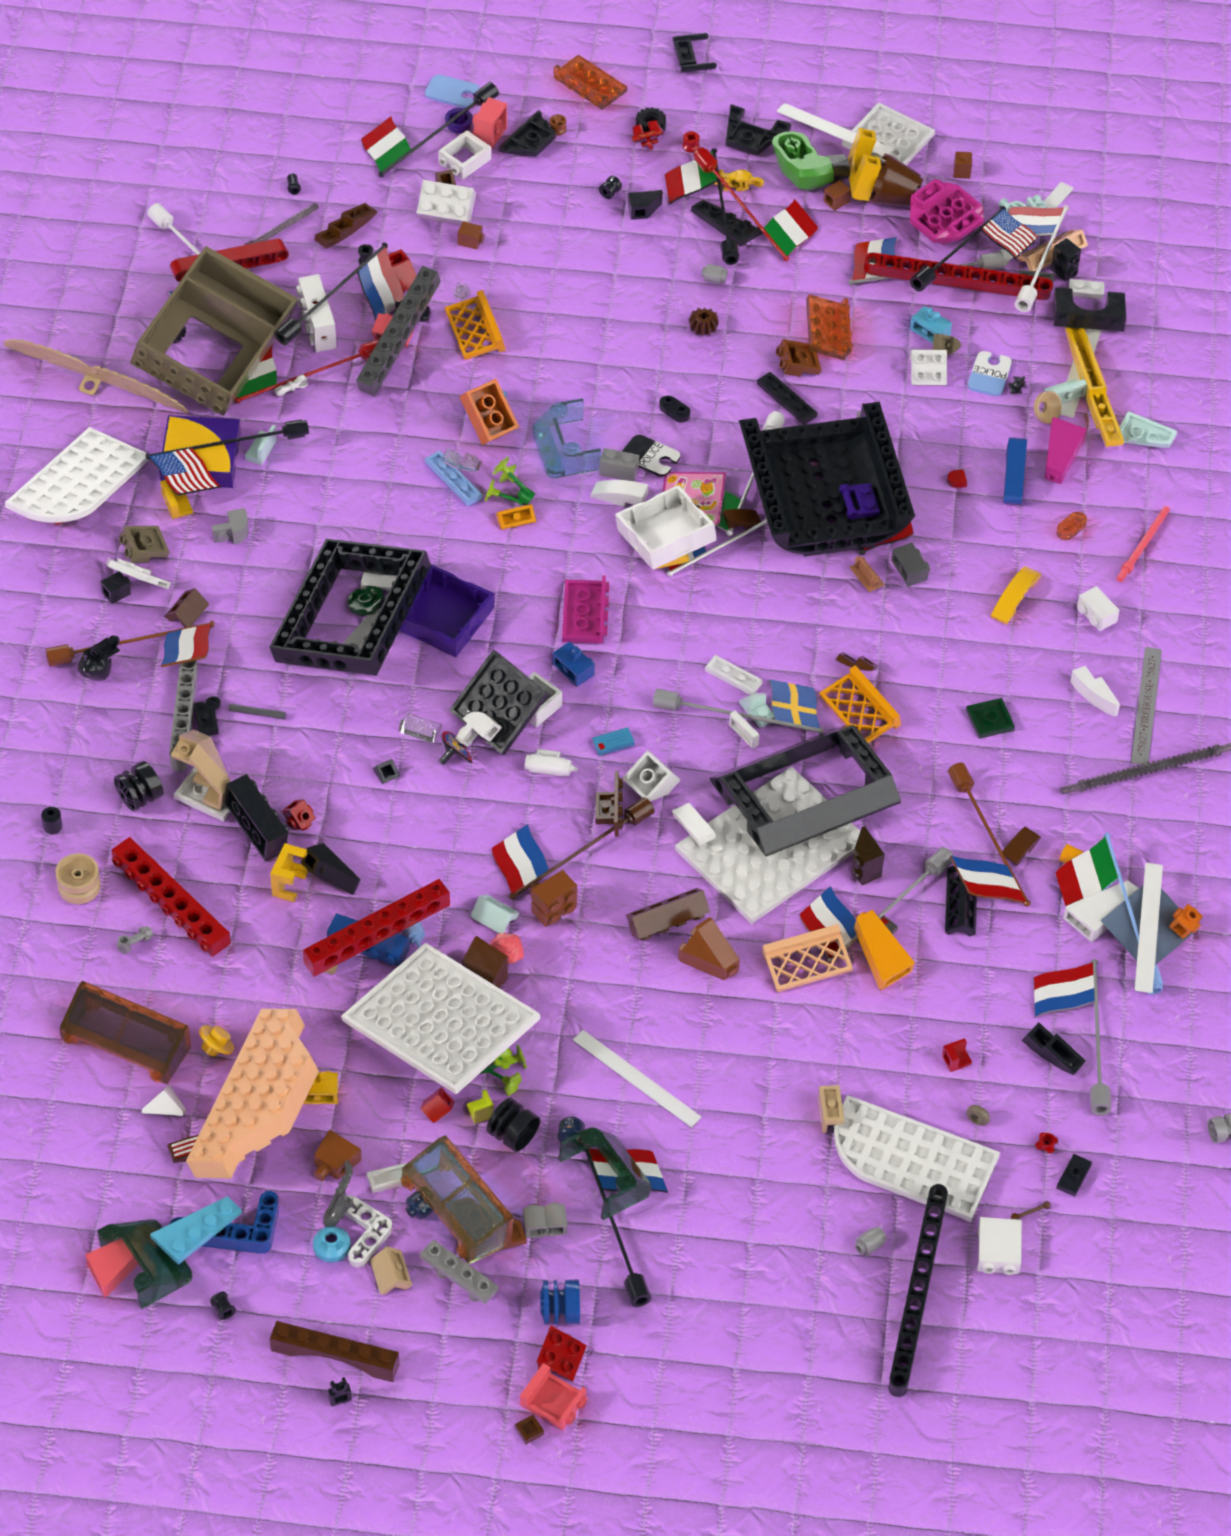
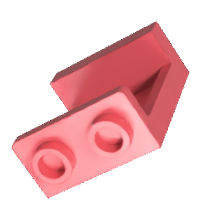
M543 1363L521 1393L520 1406L559 1429L564 1430L567 1425L573 1423L578 1409H582L587 1403V1389L582 1387L581 1390H578L550 1373L551 1367Z

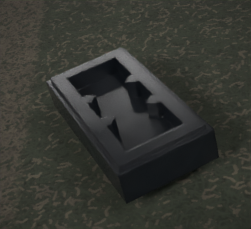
M1073 1154L1056 1189L1075 1197L1092 1166V1161Z

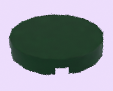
M364 586L365 589L360 590L358 588L354 590L348 597V606L351 612L356 615L375 613L382 607L385 601L384 594L380 588Z

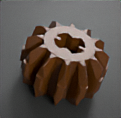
M704 307V309L697 308L696 311H692L689 323L691 331H694L695 334L700 333L703 337L704 334L710 336L711 332L716 331L719 320L717 312H713L712 308L707 310Z

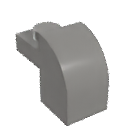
M245 508L227 511L228 523L212 525L214 543L233 540V544L236 545L246 539L249 529Z

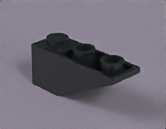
M324 843L307 847V855L302 858L301 863L313 875L351 895L355 894L361 879Z

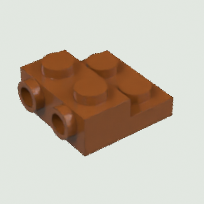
M783 339L780 345L777 346L776 356L780 357L779 367L783 369L784 374L800 377L803 372L817 375L821 372L822 369L814 344Z

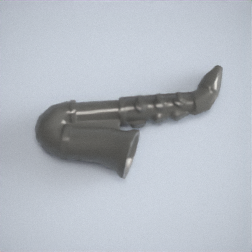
M347 1160L344 1164L345 1175L342 1176V1181L338 1183L339 1187L335 1188L334 1197L323 1217V1224L326 1227L335 1226L339 1223L340 1219H343L344 1213H347L348 1209L354 1206V1202L345 1193L353 1174V1166Z

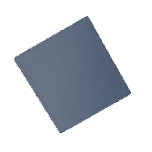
M1143 885L1128 897L1139 932ZM1162 888L1155 965L1193 934L1191 932L1186 938L1182 939L1168 927L1174 919L1172 915L1179 907ZM1123 901L1101 921L1137 961L1138 941L1126 902Z

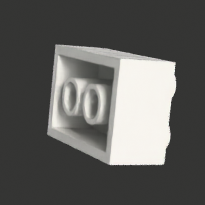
M423 180L417 215L422 219L461 225L463 221L470 223L476 192L474 188Z

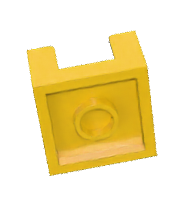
M284 843L270 873L272 896L295 902L297 894L284 890L286 884L293 885L295 877L306 878L308 869L304 865L293 862V855L304 858L307 855V849Z

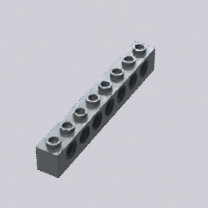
M422 265L356 379L360 391L376 396L441 283L438 271Z

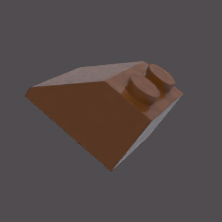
M476 936L462 960V966L499 988L508 979V956Z

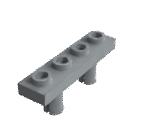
M432 1240L420 1253V1258L437 1270L436 1273L439 1278H449L467 1291L470 1300L473 1302L481 1301L486 1305L499 1290L498 1285L435 1240Z

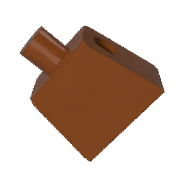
M329 1130L314 1155V1163L317 1167L313 1173L314 1176L320 1181H323L328 1174L335 1179H340L345 1175L344 1164L346 1160L353 1167L362 1160L361 1148Z

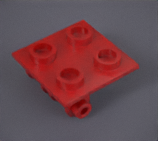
M551 1325L536 1361L538 1370L544 1363L551 1367L550 1370L573 1382L587 1345Z

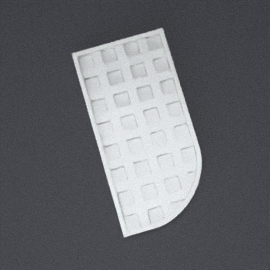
M89 427L5 502V508L31 520L57 523L77 520L94 512L149 460L145 457L146 452Z
M847 1095L842 1105L844 1124L834 1125V1143L844 1165L856 1177L867 1183L925 1205L931 1186L942 1184L948 1190L945 1212L971 1222L999 1159L1000 1152ZM935 1195V1196H934V1197L937 1198V1199L942 1198V1197L939 1196V1195Z

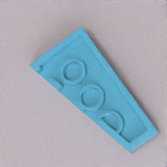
M227 1196L151 1233L150 1237L179 1265L241 1215L242 1210Z

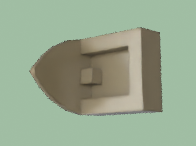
M934 334L933 350H947V354H951L962 346L955 337Z

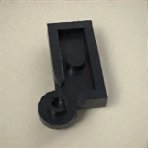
M211 696L207 698L206 703H194L199 732L208 736L219 734L215 710L221 706V701L218 697Z

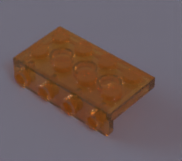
M579 54L562 67L559 65L554 66L553 78L602 110L627 92L626 85Z
M809 294L806 298L809 350L845 360L847 355L851 354L853 350L848 299L844 298L841 303Z

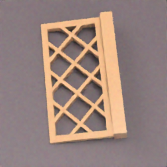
M839 924L763 945L762 954L767 962L777 992L853 971L841 936ZM838 941L840 948L835 952L827 948L829 943ZM817 947L822 950L818 958L808 953L811 948ZM797 952L803 955L799 963L789 959L792 953ZM824 952L835 956L831 964L821 960ZM806 957L816 961L812 969L802 965ZM837 957L844 960L847 967L838 968L834 966ZM780 958L784 960L781 968L772 965L771 959ZM787 962L797 967L793 975L783 970ZM818 963L828 967L826 973L820 974L814 971ZM799 969L809 972L808 977L805 979L796 977ZM780 974L791 978L787 984L779 985L778 978Z

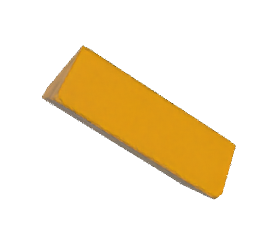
M532 504L496 513L501 530L537 522Z

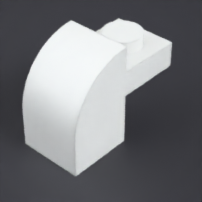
M472 712L463 718L467 724L459 730L455 738L467 747L478 734L490 742L502 727L486 714Z

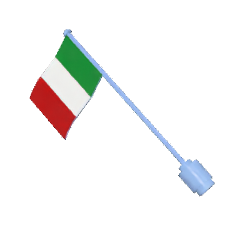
M1105 833L1103 839L1091 849L1068 861L1056 871L1059 887L1065 906H1068L1107 889L1116 880H1119L1139 944L1138 927L1110 841L1111 834ZM1156 965L1154 969L1153 992L1148 993L1149 995L1160 993L1163 990V981L1159 968Z

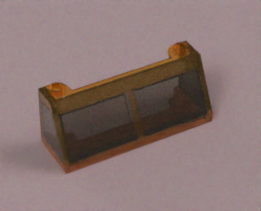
M83 980L77 987L59 1028L61 1039L67 1044H77L79 1040L148 1069L152 1080L168 1084L191 1048L188 1025Z

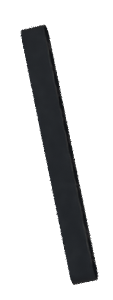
M942 1184L931 1186L926 1203L889 1379V1392L895 1397L904 1396L908 1390L947 1203L948 1190ZM935 1195H939V1196H941L942 1198L937 1199V1198H935L934 1196H935ZM935 1213V1214H937L938 1216H937V1217H933V1216H931L930 1214ZM926 1232H933L934 1235H928ZM923 1250H928V1251H930L931 1253L925 1254V1253H923L922 1251H923ZM923 1268L927 1271L920 1272L918 1269ZM915 1287H920V1288H922L923 1290L917 1291V1290H915L914 1288H915ZM910 1306H917L919 1309L914 1310ZM911 1324L914 1325L915 1328L910 1329L906 1327V1325ZM908 1343L911 1347L906 1348L902 1344ZM904 1362L907 1364V1366L902 1367L899 1366L898 1363ZM899 1381L902 1382L903 1385L897 1386L894 1384V1382Z

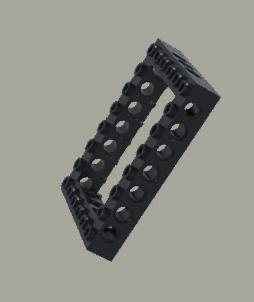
M326 538L269 647L275 662L377 676L431 568L427 552L425 550ZM341 569L397 576L395 581L392 582L388 595L385 596L381 609L379 608L375 621L371 623V629L368 635L364 637V643L360 650L358 645L353 643L342 644L337 641L327 642L320 639H305Z

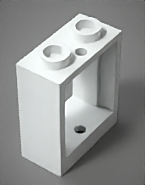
M468 130L438 151L439 164L448 170L452 169L453 174L462 180L491 160V146ZM465 147L475 155L462 163L454 158L453 155Z

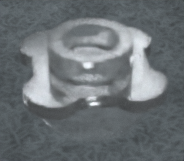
M457 282L455 284L454 296L461 299V301L467 300L471 293L470 288L466 284L461 285L460 282Z

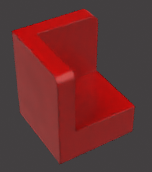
M965 1038L943 1046L942 1058L950 1072L972 1064V1060L966 1051L967 1041Z
M441 1087L423 1101L420 1109L432 1123H435L452 1110L455 1101Z

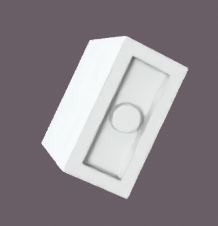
M980 1217L978 1225L979 1260L977 1271L987 1274L994 1272L1006 1275L1019 1274L1021 1267L1022 1220Z

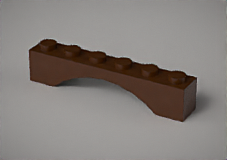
M276 1321L270 1337L272 1352L288 1356L312 1355L334 1359L354 1366L374 1378L394 1382L399 1367V1352L280 1321Z

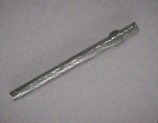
M318 204L310 205L257 239L248 241L245 245L267 241L319 209Z

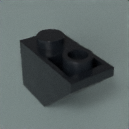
M662 190L628 193V208L631 220L649 218L662 205Z

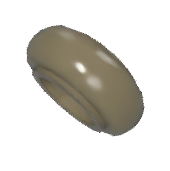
M970 1105L967 1108V1117L974 1124L985 1126L989 1123L990 1115L983 1107Z

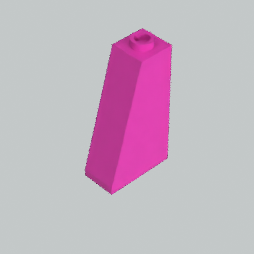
M1055 417L1052 418L1045 479L1062 484L1085 441L1086 428Z

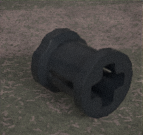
M363 244L359 246V265L373 254V247L371 245Z
M222 1291L211 1297L210 1303L217 1309L220 1320H226L235 1314L236 1308L228 1301L226 1292Z

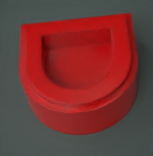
M964 469L949 472L947 483L951 487H967Z

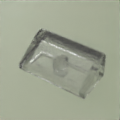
M407 713L400 721L399 732L433 743L442 725Z

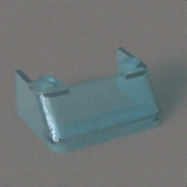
M583 398L553 404L532 426V433L546 475L550 478H560L599 470L600 448L582 451L581 446L575 442L565 443L559 428V424L583 420Z

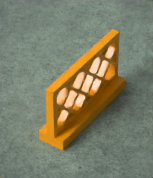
M483 290L476 292V297L444 307L464 360L498 349L499 353L506 351L503 338ZM471 304H477L474 310L468 308ZM454 310H460L457 316L451 314L450 312ZM464 312L471 314L468 319L462 317ZM475 315L482 317L479 322L472 321ZM458 321L465 323L462 328L456 326ZM469 324L476 326L473 331L466 330ZM480 328L486 329L484 335L477 333ZM463 334L470 335L468 340H463L460 338ZM474 337L481 339L478 344L471 342ZM485 340L492 342V345L482 346ZM468 346L475 348L471 352H465Z
M856 665L849 669L850 673L819 692L820 697L845 725H854L859 733H861V729L871 730V735L864 738L867 743L892 727L896 729L901 726L900 715ZM849 680L853 684L852 689L842 688L843 684ZM838 692L837 699H830L827 697V694ZM841 693L851 694V699L840 700ZM854 694L863 695L864 701H853ZM839 704L849 705L848 712L840 711L838 709ZM852 705L862 706V712H851ZM865 707H873L875 714H865ZM850 717L860 718L859 724H851L849 722ZM863 718L874 719L873 725H862ZM876 719L887 722L883 727L875 726Z

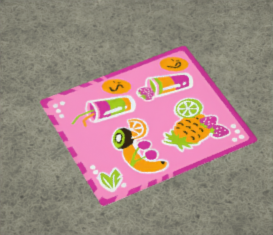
M669 472L664 479L663 492L679 485L692 499L696 507L701 509L714 524H719L726 472Z

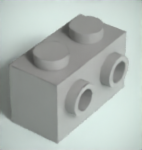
M604 448L600 458L599 475L635 482L639 470V455Z

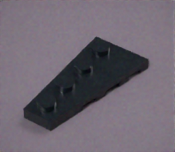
M705 200L692 205V213L725 235L720 207ZM731 212L726 213L729 238L735 240L740 247L763 234L759 227L751 225L752 222L746 219L742 221Z

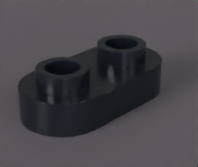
M670 395L660 398L659 409L663 413L680 423L689 420L690 408Z

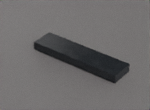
M769 372L757 379V385L803 425L817 417L818 412L773 373Z

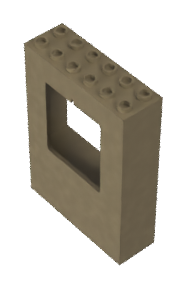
M205 246L138 340L130 363L224 416L275 342L274 332L291 317L298 298ZM190 318L196 319L242 346L217 384L165 355Z

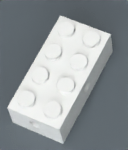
M319 274L298 278L299 285L296 286V290L300 298H298L297 303L298 307L302 308L301 316H304L326 296ZM326 300L303 320H306V332L310 333V345H314L316 352L336 349L335 322L328 300Z

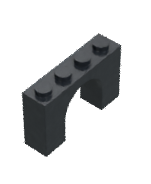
M1055 287L1053 299L1054 326L1124 332L1126 323L1125 293L1107 292L1105 308L1090 311L1082 309L1074 303L1073 289Z

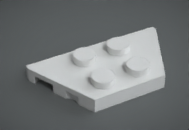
M109 557L106 562L108 567L168 590L171 582L151 575V570L136 566L131 562L119 558L116 561Z

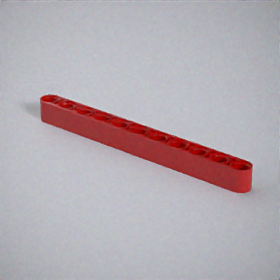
M871 252L865 257L864 271L870 275L910 280L924 266L933 268L939 262ZM943 263L935 270L936 279L931 284L1018 296L1021 288L1025 285H1030L1034 276ZM1037 277L1033 286L1037 290L1036 299L1047 300L1050 298L1053 288V282L1050 279Z

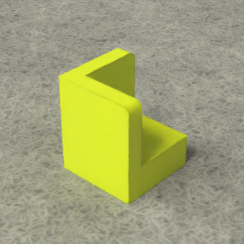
M486 1089L482 1090V1099L467 1104V1109L474 1124L490 1119L494 1112L493 1103Z

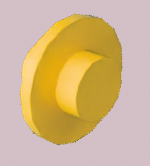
M203 1025L199 1029V1034L204 1040L201 1047L207 1054L215 1057L219 1053L225 1055L233 1053L234 1045L230 1041V1034L225 1029L209 1025Z

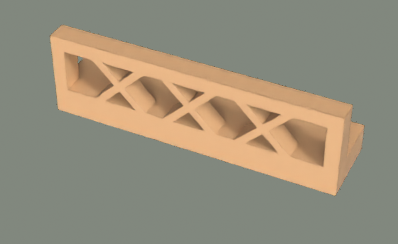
M1070 230L1055 237L1042 268L1052 263L1054 246L1066 238L1080 249L1088 246L1083 230ZM1049 241L1017 257L1018 261H1026L1029 271H1037Z

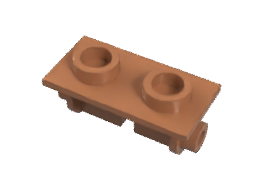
M857 556L855 564L849 568L867 591L871 592L885 586L880 577L866 562L865 558Z

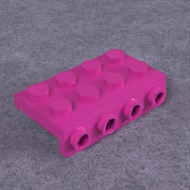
M602 575V581L565 579L562 642L603 644V636H607L608 625H604V621L608 622V610H605V607L609 606V596H605V593H609V582L606 581V575Z

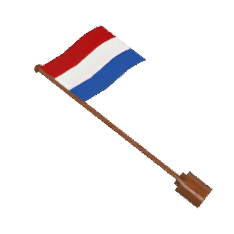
M210 620V623L119 641L118 645L166 635L164 659L161 667L204 659L209 651L208 636L211 627L213 628L215 623ZM64 644L45 648L48 665L51 667L72 662L71 658H75L74 654L82 653L90 647L73 650V647Z
M962 762L952 765L948 769V774L958 792L968 794L1004 864H999L991 861L963 859L950 855L963 884L971 895L982 898L1010 900L1023 903L1025 907H1029L1031 901L1027 900L970 791L974 786V780L966 765Z

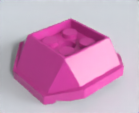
M934 179L911 195L910 224L933 243L946 245L952 241L960 240L983 224V205L959 185Z

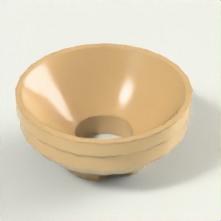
M1053 391L1040 393L1034 402L1036 418L1040 422L1051 424L1053 417L1059 418L1062 410L1060 397ZM1041 402H1043L1044 409L1042 412H1040L1039 410V404Z

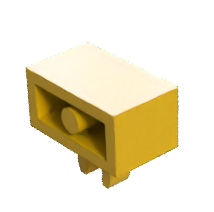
M318 1072L303 1104H338V1072Z

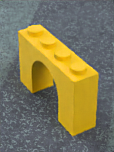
M858 128L847 159L850 168L849 182L852 198L859 201H869L881 169L880 158L871 156L876 143L875 131Z

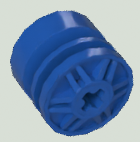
M579 1279L565 1280L563 1289H559L557 1280H553V1290H549L548 1280H543L540 1291V1313L544 1320V1325H549V1315H554V1325H558L559 1315H564L566 1324H580Z

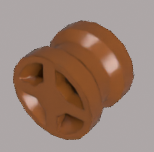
M560 114L550 117V127L553 128L556 136L566 133V118Z

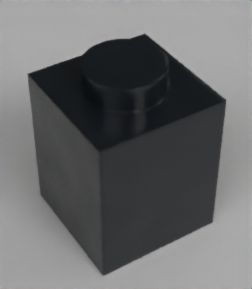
M120 571L101 580L102 593L111 604L131 595V582Z

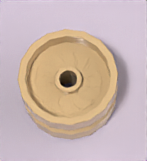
M81 853L70 854L57 864L55 873L58 891L65 901L72 904H84L92 901L99 894L101 882L98 864L94 858Z

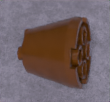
M884 153L882 159L885 161L881 163V169L872 190L873 196H870L868 202L878 205L910 207L911 195L916 192L917 188L920 189L923 179L920 178L921 174L892 155Z

